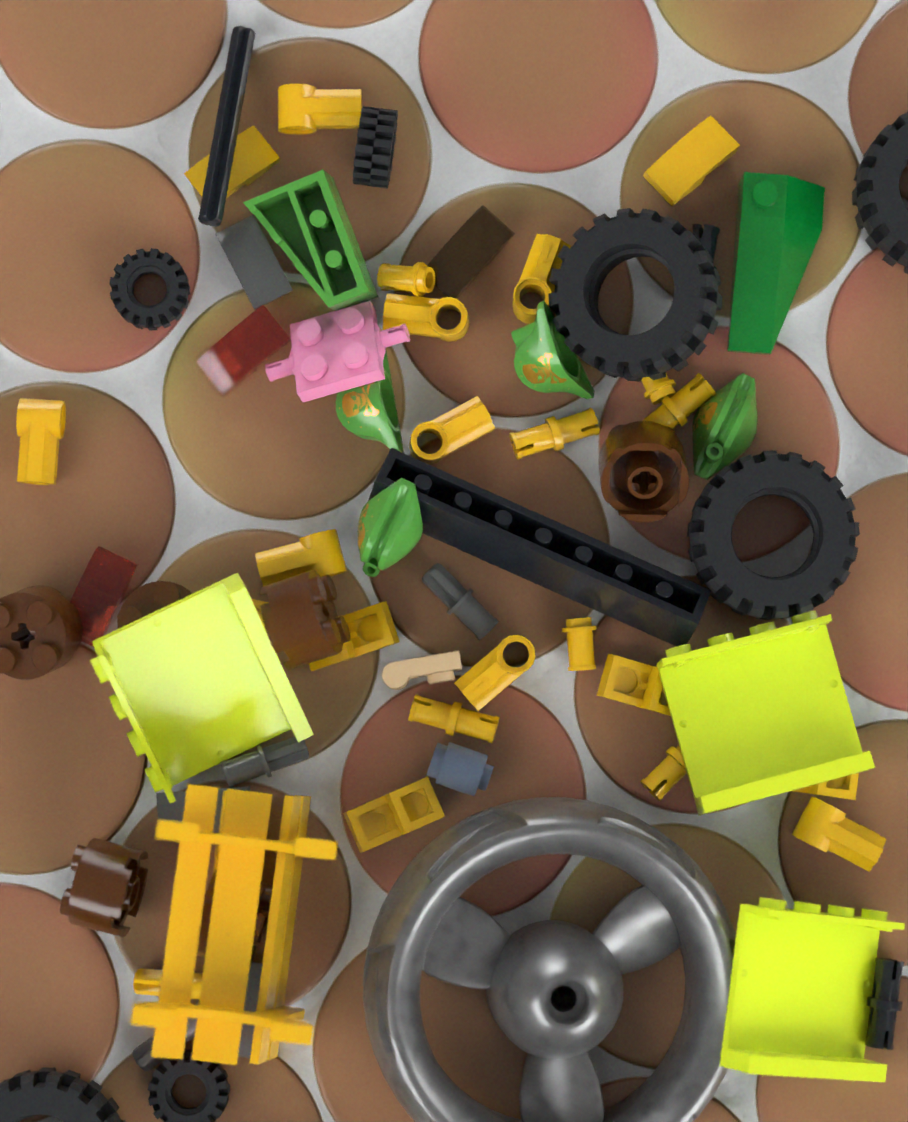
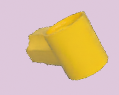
M297 83L278 87L279 132L290 135H306L315 133L317 129H359L362 110L361 89L317 90L315 86Z
M537 233L520 280L513 293V312L518 320L526 324L535 321L537 308H526L520 299L524 294L534 292L539 294L549 307L548 294L555 292V285L550 282L552 268L560 269L563 261L557 256L564 245L569 249L572 247L562 239L549 234Z
M390 293L386 295L382 330L405 323L410 335L437 337L447 342L457 341L468 332L470 326L468 312L464 304L456 298L443 297L436 299ZM451 309L461 314V321L457 327L446 330L438 325V318L442 312Z
M476 396L431 421L420 423L411 434L409 450L413 458L432 465L438 463L448 454L495 430V426L485 405ZM424 433L436 435L441 442L440 450L433 454L422 452L417 444L418 437Z
M20 398L16 417V430L18 437H20L17 482L34 485H56L59 439H63L66 424L65 401Z
M336 529L310 534L299 538V542L255 553L263 586L309 570H315L320 577L325 575L332 577L347 572Z
M508 636L457 679L454 684L479 712L524 672L530 669L535 660V648L531 641L524 636ZM518 642L526 646L529 657L523 666L514 668L504 661L503 652L510 643Z
M811 796L791 835L825 853L830 851L870 872L880 858L887 839L867 827L846 818V813Z

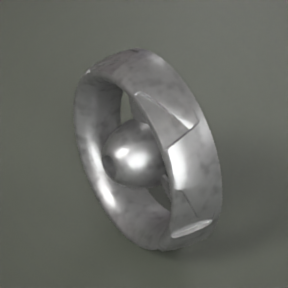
M538 797L494 806L467 817L430 842L408 864L384 900L372 928L363 973V1004L366 1027L372 1049L392 1092L415 1122H693L713 1098L728 1068L720 1066L736 941L735 931L723 902L697 863L680 846L639 818L611 806L565 797ZM545 854H571L601 860L627 872L642 884V886L634 889L622 898L604 917L592 934L573 923L559 920H544L528 924L510 935L484 910L459 897L467 888L493 870L513 861ZM680 947L685 972V996L680 1023L673 1042L656 1070L638 1089L622 1101L604 1110L600 1081L588 1051L597 1046L609 1034L619 1017L623 1002V980L621 975L650 966L672 954ZM422 970L428 975L450 984L475 989H486L488 1006L494 1020L516 1046L528 1053L520 1081L519 1106L521 1119L506 1116L475 1101L462 1091L438 1064L428 1043L422 1022L420 1008ZM564 985L561 995L550 999L554 989Z

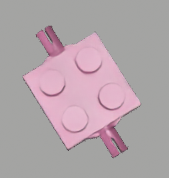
M367 301L289 324L292 344L289 358L265 364L266 374L270 382L294 374L297 394L302 402H307L385 379L383 359L386 347L410 342V334L405 323L381 331L378 326L376 309L371 301Z

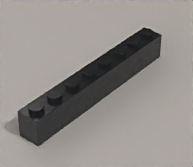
M393 448L390 449L375 479L369 500L400 478L415 483L423 523V534L676 647L689 642L699 624L712 590Z

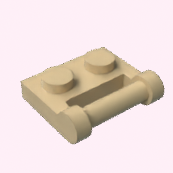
M459 651L391 662L383 669V681L393 690H401L408 685L410 679L428 677L429 684L455 680L454 672L462 671Z

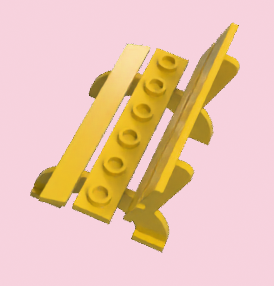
M187 784L182 822L158 819L157 839L180 841L158 1002L133 1004L131 1025L155 1027L151 1057L183 1059L188 1018H197L192 1060L237 1065L242 1023L254 1025L250 1064H261L277 1057L279 1042L311 1045L313 1025L301 1021V1019H304L305 1009L284 1006L303 856L335 860L338 842L306 838L311 796H284L278 841L267 839L272 794L228 788L222 833H213L219 787ZM211 843L220 844L199 1005H192L190 1000ZM265 850L277 851L257 1009L256 1012L244 1011Z

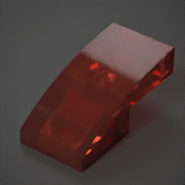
M262 305L222 337L196 362L224 396L257 371V366L289 343L290 337L267 308Z
M100 546L94 551L70 601L78 610L82 621L83 636L81 642L94 647L93 640L106 634L116 608L122 602L138 565Z

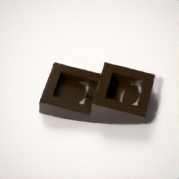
M482 205L427 265V267H432L435 272V286L447 297L458 299L482 269L493 261L515 233Z

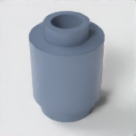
M437 742L426 776L435 778L436 784L475 796L477 788L486 791L494 766L486 764L488 758L486 754L449 742L448 746Z

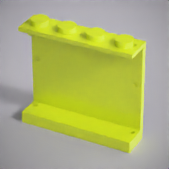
M238 572L92 641L98 657L90 660L101 684L110 681L115 694L108 697L119 720L128 717L134 729L127 733L130 743L137 757L146 754L151 764L150 767L144 769L155 793L164 790L170 804L176 801L171 789L174 785L216 766L224 760L226 761L288 730H292L298 742L314 735Z
M816 610L792 616L793 624L776 628L774 621L749 628L750 636L735 640L732 632L707 639L708 647L693 651L690 644L680 645L665 650L667 658H663L656 663L699 816L875 768L871 752L862 751L826 626V624L832 621L831 614L818 617Z
M760 897L759 906L740 904L720 1066L747 1074L885 1082L887 1064L864 1059L870 1014L867 998L872 997L880 930L892 932L893 929L904 930L905 923L887 920L888 912L866 908L861 909V916H854L855 908L828 905L827 913L820 912V904L794 901L793 909H787V901Z

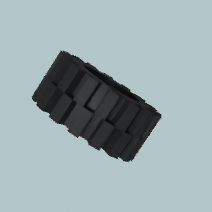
M363 106L355 147L353 184L388 189L396 142L398 110Z
M153 248L147 252L144 249L136 250L137 254L133 256L127 254L123 257L124 262L121 265L117 264L113 269L115 275L114 278L110 277L109 283L112 288V292H110L111 300L114 302L115 308L120 315L139 329L143 327L148 328L149 331L157 330V327L163 326L165 329L171 326L170 322L174 319L178 321L183 316L181 314L182 310L188 307V295L191 294L187 275L179 262L175 261L166 252L163 254L158 249ZM146 274L159 275L165 280L167 286L166 295L163 300L151 306L139 303L134 296L136 281Z
M186 1049L183 1053V1059H165L156 1068L148 1087V1091H150V1097L148 1098L149 1106H153L155 1110L153 1114L156 1119L160 1118L163 1122H215L224 1111L229 1100L230 1084L227 1081L228 1074L226 1070H222L220 1063L192 1060L193 1049ZM185 1074L199 1077L206 1087L204 1101L194 1108H186L179 1105L173 1097L172 1088L175 1080Z

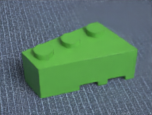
M320 170L243 202L268 231L276 244L281 247L295 264L294 266L328 308L337 311L378 297L336 183L330 174Z

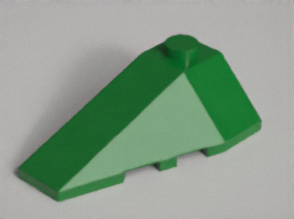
M743 173L738 185L727 352L771 354L822 231L825 187L789 175Z

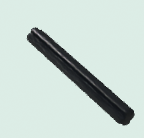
M243 26L234 27L231 34L198 217L201 224L213 227L220 226L223 219L255 39L254 30Z

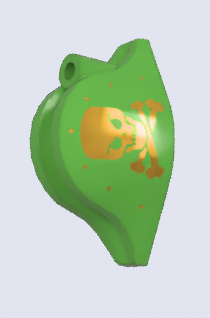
M545 301L538 303L535 321L511 332L516 345L514 368L517 376L527 387L538 392H566L584 399L594 398V389L577 355L564 343V336L556 330L552 320L555 316Z
M386 352L383 359L385 379L338 392L335 401L336 412L342 425L354 435L362 439L379 441L384 443L389 449L393 448L404 453Z
M741 373L716 391V395L712 396L697 409L692 425L695 475L708 480L751 446L756 436L758 425L755 378Z
M400 478L364 505L358 522L357 536L361 562H364L362 569L366 575L370 577L377 576L380 570L384 571L397 563L419 542L423 532V523L415 483Z

